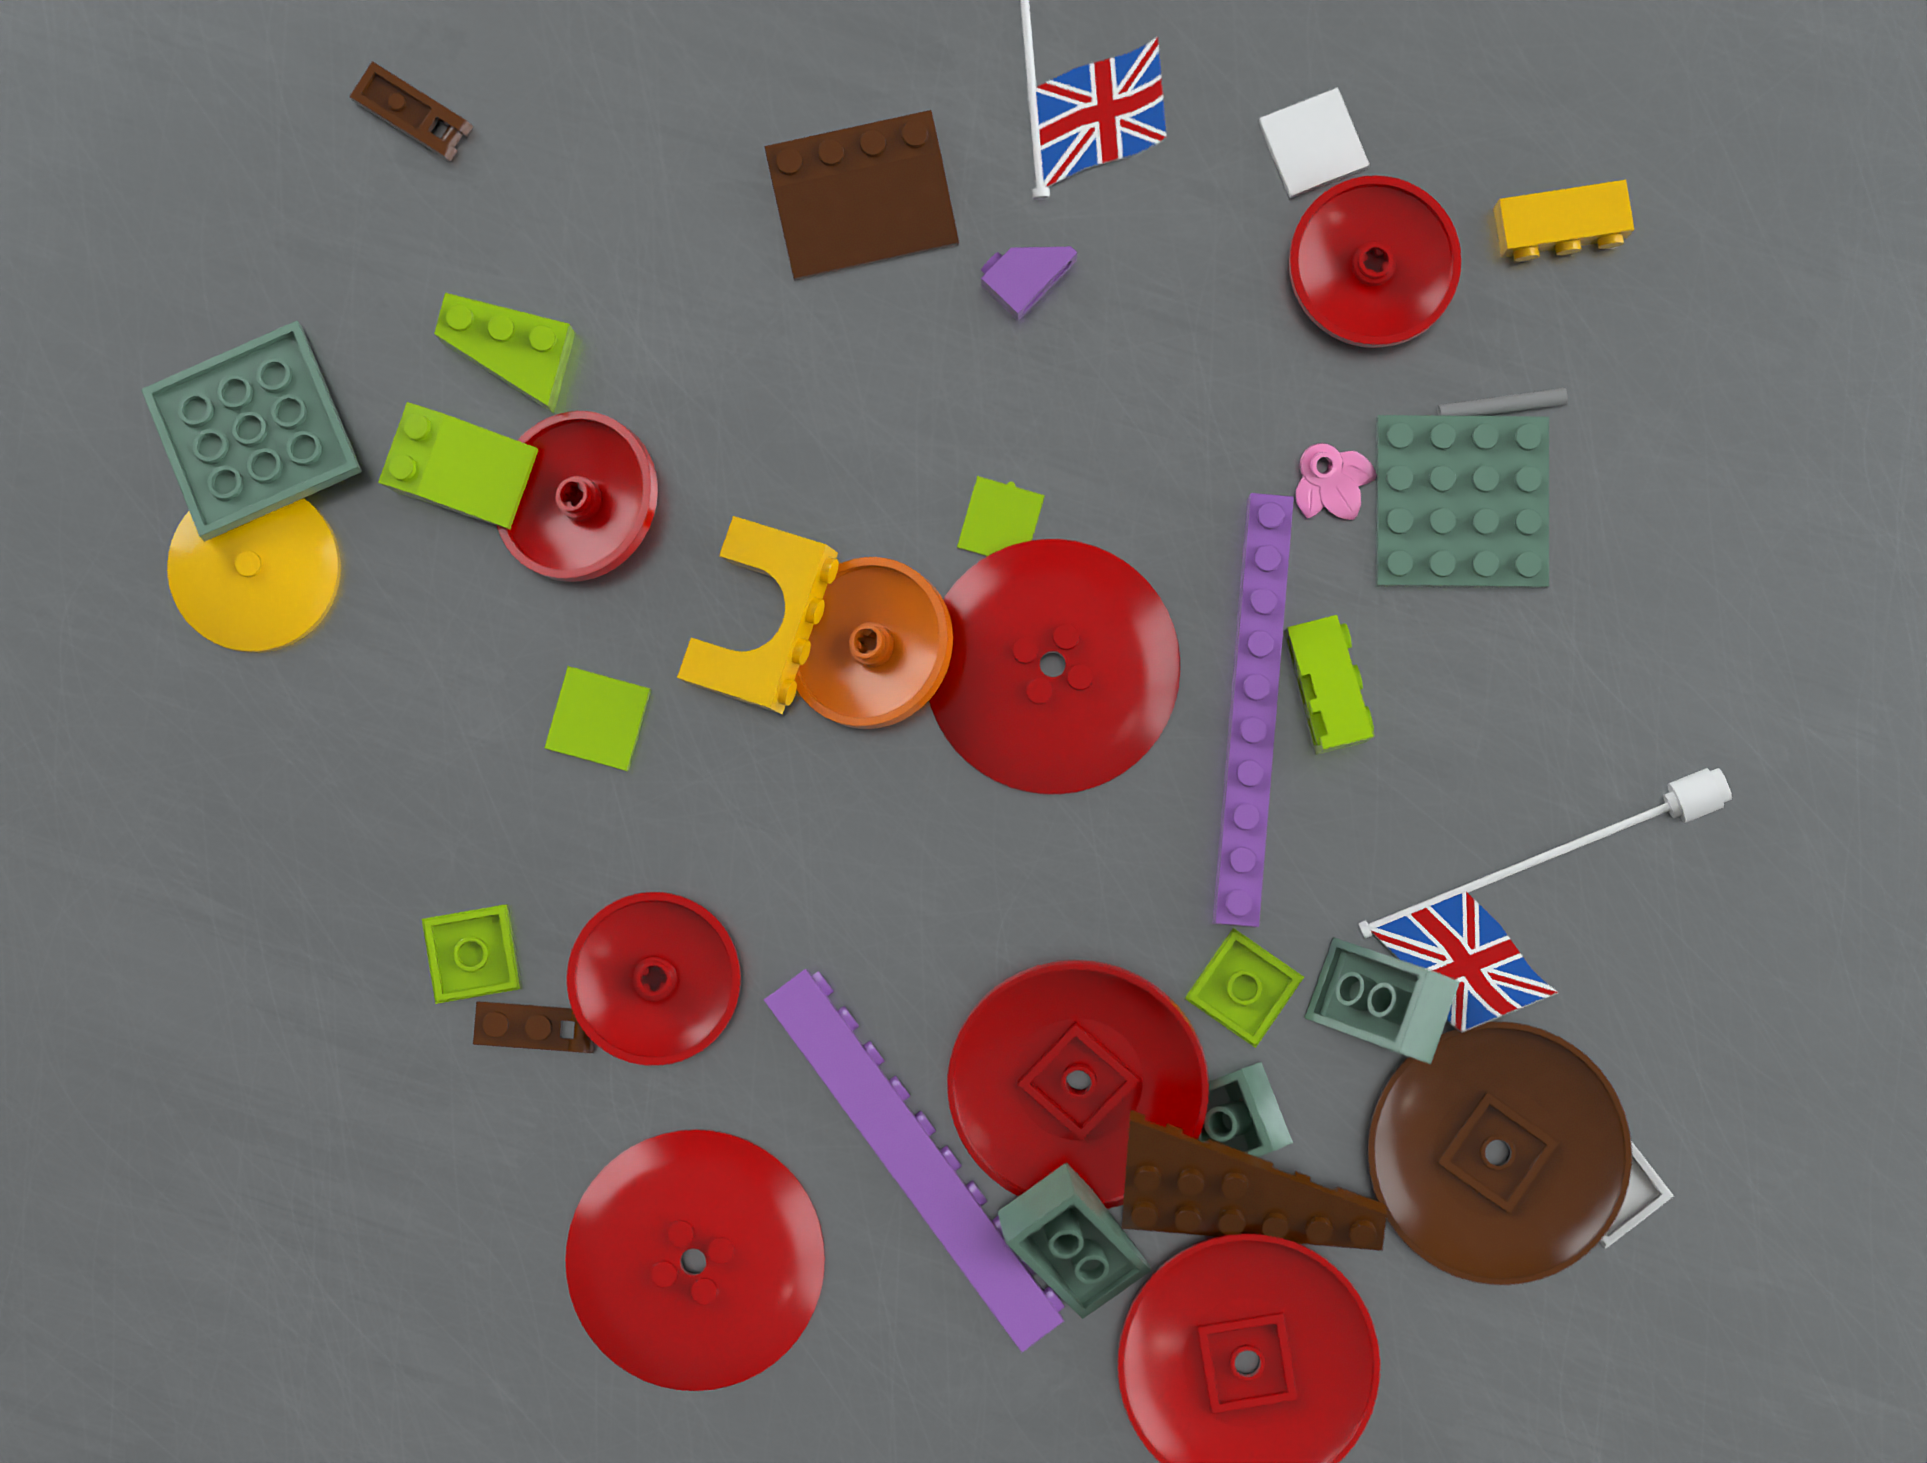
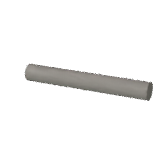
M1566 388L1442 404L1438 405V416H1487L1567 405Z

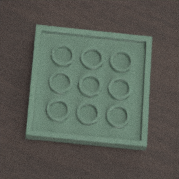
M298 320L141 389L199 537L204 542L362 472L304 330Z
M1378 415L1376 417V587H1549V417Z

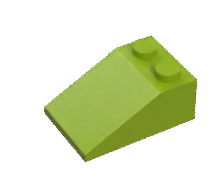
M407 402L378 483L398 494L510 530L539 449L447 414Z

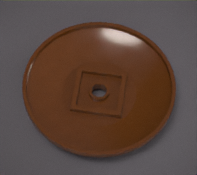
M1487 1022L1462 1033L1454 1029L1441 1034L1431 1064L1408 1057L1399 1066L1383 1089L1375 1107L1368 1139V1162L1370 1177L1377 1200L1387 1205L1386 1219L1411 1250L1436 1268L1455 1277L1489 1285H1513L1537 1281L1557 1274L1583 1258L1600 1242L1618 1216L1625 1200L1632 1168V1145L1626 1114L1620 1099L1601 1069L1587 1055L1563 1038L1540 1028L1512 1022ZM1494 1140L1504 1141L1510 1149V1157L1503 1165H1493L1486 1158V1147Z

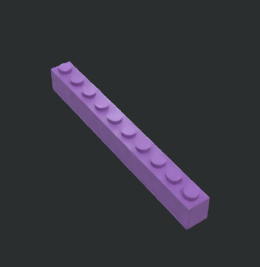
M1251 493L1247 499L1212 924L1259 927L1293 496Z
M804 969L764 999L765 1003L1021 1352L1025 1351L1064 1322L1063 1316L1059 1311L1065 1308V1305L1050 1286L1045 1290L1041 1288L1033 1277L1036 1273L1005 1243L999 1216L991 1220L982 1205L988 1202L973 1180L967 1185L956 1172L962 1165L947 1145L940 1150L931 1138V1135L936 1132L931 1122L922 1111L914 1115L905 1102L910 1097L906 1088L896 1075L890 1080L886 1077L879 1065L885 1062L881 1054L870 1040L863 1045L853 1032L859 1025L845 1006L837 1010L828 996L834 991L819 971L812 975L808 969Z

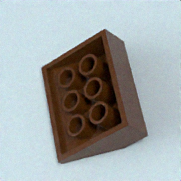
M932 110L764 146L794 280L959 244Z

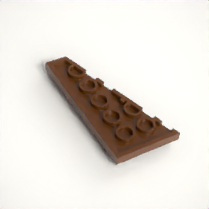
M1130 1110L1121 1229L1214 1237L1237 1235L1240 1233H1257L1288 1239L1299 1244L1383 1251L1387 1218L1386 1204L1340 1187L1335 1189L1326 1188L1311 1182V1177L1295 1171L1294 1175L1280 1171L1273 1168L1272 1162L1213 1140L1199 1141L1183 1135V1129L1167 1124L1164 1128L1145 1121V1115Z

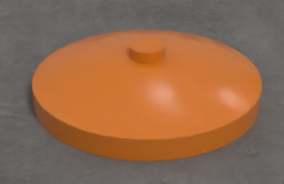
M862 557L840 563L834 581L831 584H827L822 599L825 602L824 612L819 623L813 625L808 640L811 642L810 653L806 662L803 665H799L794 680L797 683L796 690L804 701L817 713L838 724L858 729H875L893 725L921 709L942 683L950 663L953 646L950 615L944 600L930 581L903 563L881 557Z

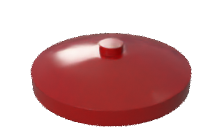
M1374 175L1353 178L1341 182L1321 194L1301 217L1289 252L1291 284L1295 296L1306 315L1330 336L1342 342L1360 347L1379 348L1394 346L1407 342L1425 332L1442 316L1456 292L1461 274L1462 258L1459 238L1444 208L1431 195L1418 186L1388 176Z
M569 411L556 414L531 427L517 441L536 447L539 450L511 529L497 526L502 541L521 564L553 580L567 582L585 581L612 571L627 560L639 547L654 518L658 484L655 467L648 450L642 441L623 424L606 415L591 411Z
M644 892L629 895L614 901L596 913L577 937L571 950L567 968V991L570 1005L576 1020L586 1035L597 1046L612 1056L626 1062L647 1066L680 1062L693 1057L711 1045L731 1020L737 1006L741 987V971L737 951L723 925L708 910L696 902L679 895L664 892Z

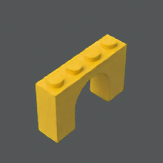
M733 516L719 556L732 565L771 576L777 581L785 600V613L782 624L770 641L750 651H733L691 637L677 678L690 685L783 715L785 706H789L792 703L796 693L797 683L794 680L799 665H803L809 656L811 642L808 639L813 625L818 624L822 618L825 602L822 599L827 584H831L837 575L839 561L836 558L838 552L827 544Z

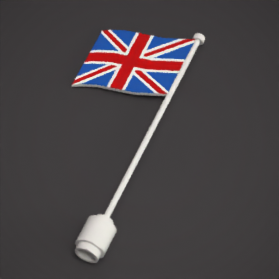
M1020 0L1036 188L1032 189L1033 199L1049 198V186L1084 169L1137 155L1157 145L1167 137L1158 37L1127 54L1076 67L1036 87L1029 0Z
M1705 768L1668 783L1669 793L1663 795L1665 804L1368 924L1366 920L1360 922L1358 926L1364 939L1371 937L1373 934L1399 960L1459 981L1460 983L1446 1021L1461 1033L1554 996L1559 992L1549 986L1531 969L1501 925L1468 892L1668 811L1673 819L1680 817L1684 823L1724 808V803L1732 800L1727 780L1719 768L1712 771Z

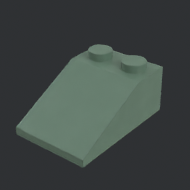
M1333 937L1305 1019L1431 1064L1460 982L1429 969Z
M1262 1062L1209 1081L1208 1106L1203 1128L1198 1138L1199 1141L1213 1140L1256 1157L1293 1143Z
M1067 1163L997 1212L1005 1243L1082 1319L1152 1271L1149 1263L1123 1229H1121L1092 1188Z

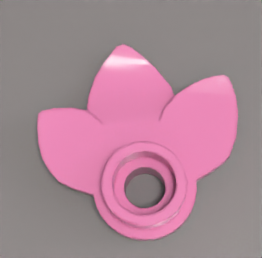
M1314 444L1304 451L1300 460V470L1303 477L1295 491L1296 503L1306 518L1315 516L1325 507L1336 517L1354 520L1361 506L1359 486L1374 481L1377 478L1376 471L1371 462L1356 451L1339 452L1329 444ZM1325 457L1329 462V466L1325 472L1320 473L1317 470L1316 464L1320 458Z

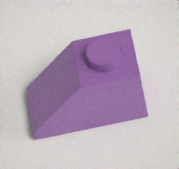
M1069 246L1010 248L1003 256L997 252L981 269L985 274L981 278V287L1018 321L1076 262L1077 251Z

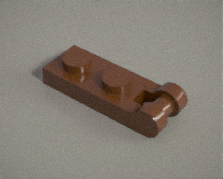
M373 61L349 96L352 101L429 148L448 162H451L456 155L457 150L455 147L462 136L467 138L474 127L458 114ZM438 121L448 126L441 139L431 133Z
M476 1001L473 1045L594 1053V1042L590 1040L580 1027L572 1008ZM563 1021L575 1022L573 1038H562Z

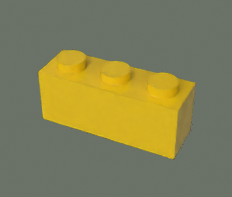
M1626 180L1501 198L1493 208L1501 258L1514 256V261L1516 262L1536 259L1540 257L1539 252L1556 250V255L1573 254L1582 250L1581 245L1598 243L1599 249L1623 245V239H1627L1635 230Z

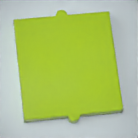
M977 476L957 548L987 557L1008 546L1032 541L1045 495L1015 487V483L1012 481L1004 484Z

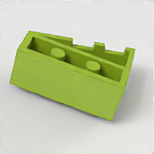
M445 293L434 332L436 337L444 345L554 414L575 336L571 325Z
M1333 615L1287 627L1283 632L1315 755L1362 744L1374 737L1373 720L1368 706L1364 704L1360 691L1363 689V683L1357 664L1352 665L1348 649L1352 648V641L1347 624H1340L1338 616Z

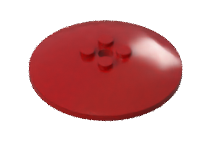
M1065 539L1026 541L1003 548L980 560L967 570L945 595L943 600L950 615L953 632L952 654L944 679L929 700L936 722L945 738L954 750L981 774L997 783L1028 793L1043 795L1077 793L1095 788L1120 776L1134 766L1158 740L1169 721L1178 694L1180 681L1179 644L1173 622L1161 598L1150 583L1124 560L1106 550L1079 541ZM1048 653L1059 654L1065 661L1064 671L1056 677L1045 675L1040 668V661L1043 656Z
M1068 960L1042 964L1021 971L1000 983L979 1001L968 1015L955 1040L949 1062L947 1093L951 1116L960 1140L977 1165L1004 1189L1019 1197L1067 1163L1092 1188L1105 1207L1109 1209L1123 1205L1130 1110L1145 1115V1121L1164 1128L1167 1124L1183 1129V1135L1198 1140L1206 1118L1209 1078L1207 1063L1199 1038L1188 1018L1167 994L1141 976L1123 968L1094 961ZM1073 1071H1083L1090 1076L1091 1084L1085 1089H1075L1069 1085L1067 1076Z
M699 1129L679 1130L646 1139L630 1147L604 1167L591 1182L575 1210L566 1244V1278L575 1312L583 1328L602 1353L617 1366L645 1382L664 1388L683 1391L715 1390L741 1383L760 1374L785 1355L799 1339L815 1311L821 1294L825 1269L824 1239L816 1210L808 1193L796 1176L778 1158L764 1148L729 1133ZM697 1249L704 1254L706 1266L702 1272L692 1274L683 1268L681 1260L685 1251Z
M1240 1233L1210 1238L1194 1244L1165 1262L1148 1279L1134 1299L1126 1316L1120 1336L1117 1369L1120 1392L1128 1418L1140 1440L1159 1463H1339L1357 1443L1372 1415L1380 1382V1353L1375 1327L1369 1311L1351 1282L1333 1264L1310 1248L1294 1241L1264 1234ZM1243 1351H1253L1259 1357V1366L1251 1374H1242L1235 1368V1359Z

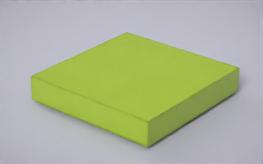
M567 666L544 748L628 772L651 689Z
M508 904L422 919L435 1004L522 989Z
M1232 928L1184 999L1256 1048L1302 982L1304 976L1235 928Z

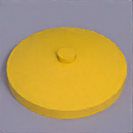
M302 498L205 542L199 537L190 511H188L172 538L168 553L167 574L170 591L178 610L188 624L199 634L213 643L231 650L263 653L282 649L296 643L320 624L331 608L337 594L341 574V560L336 538L327 520L310 502Z

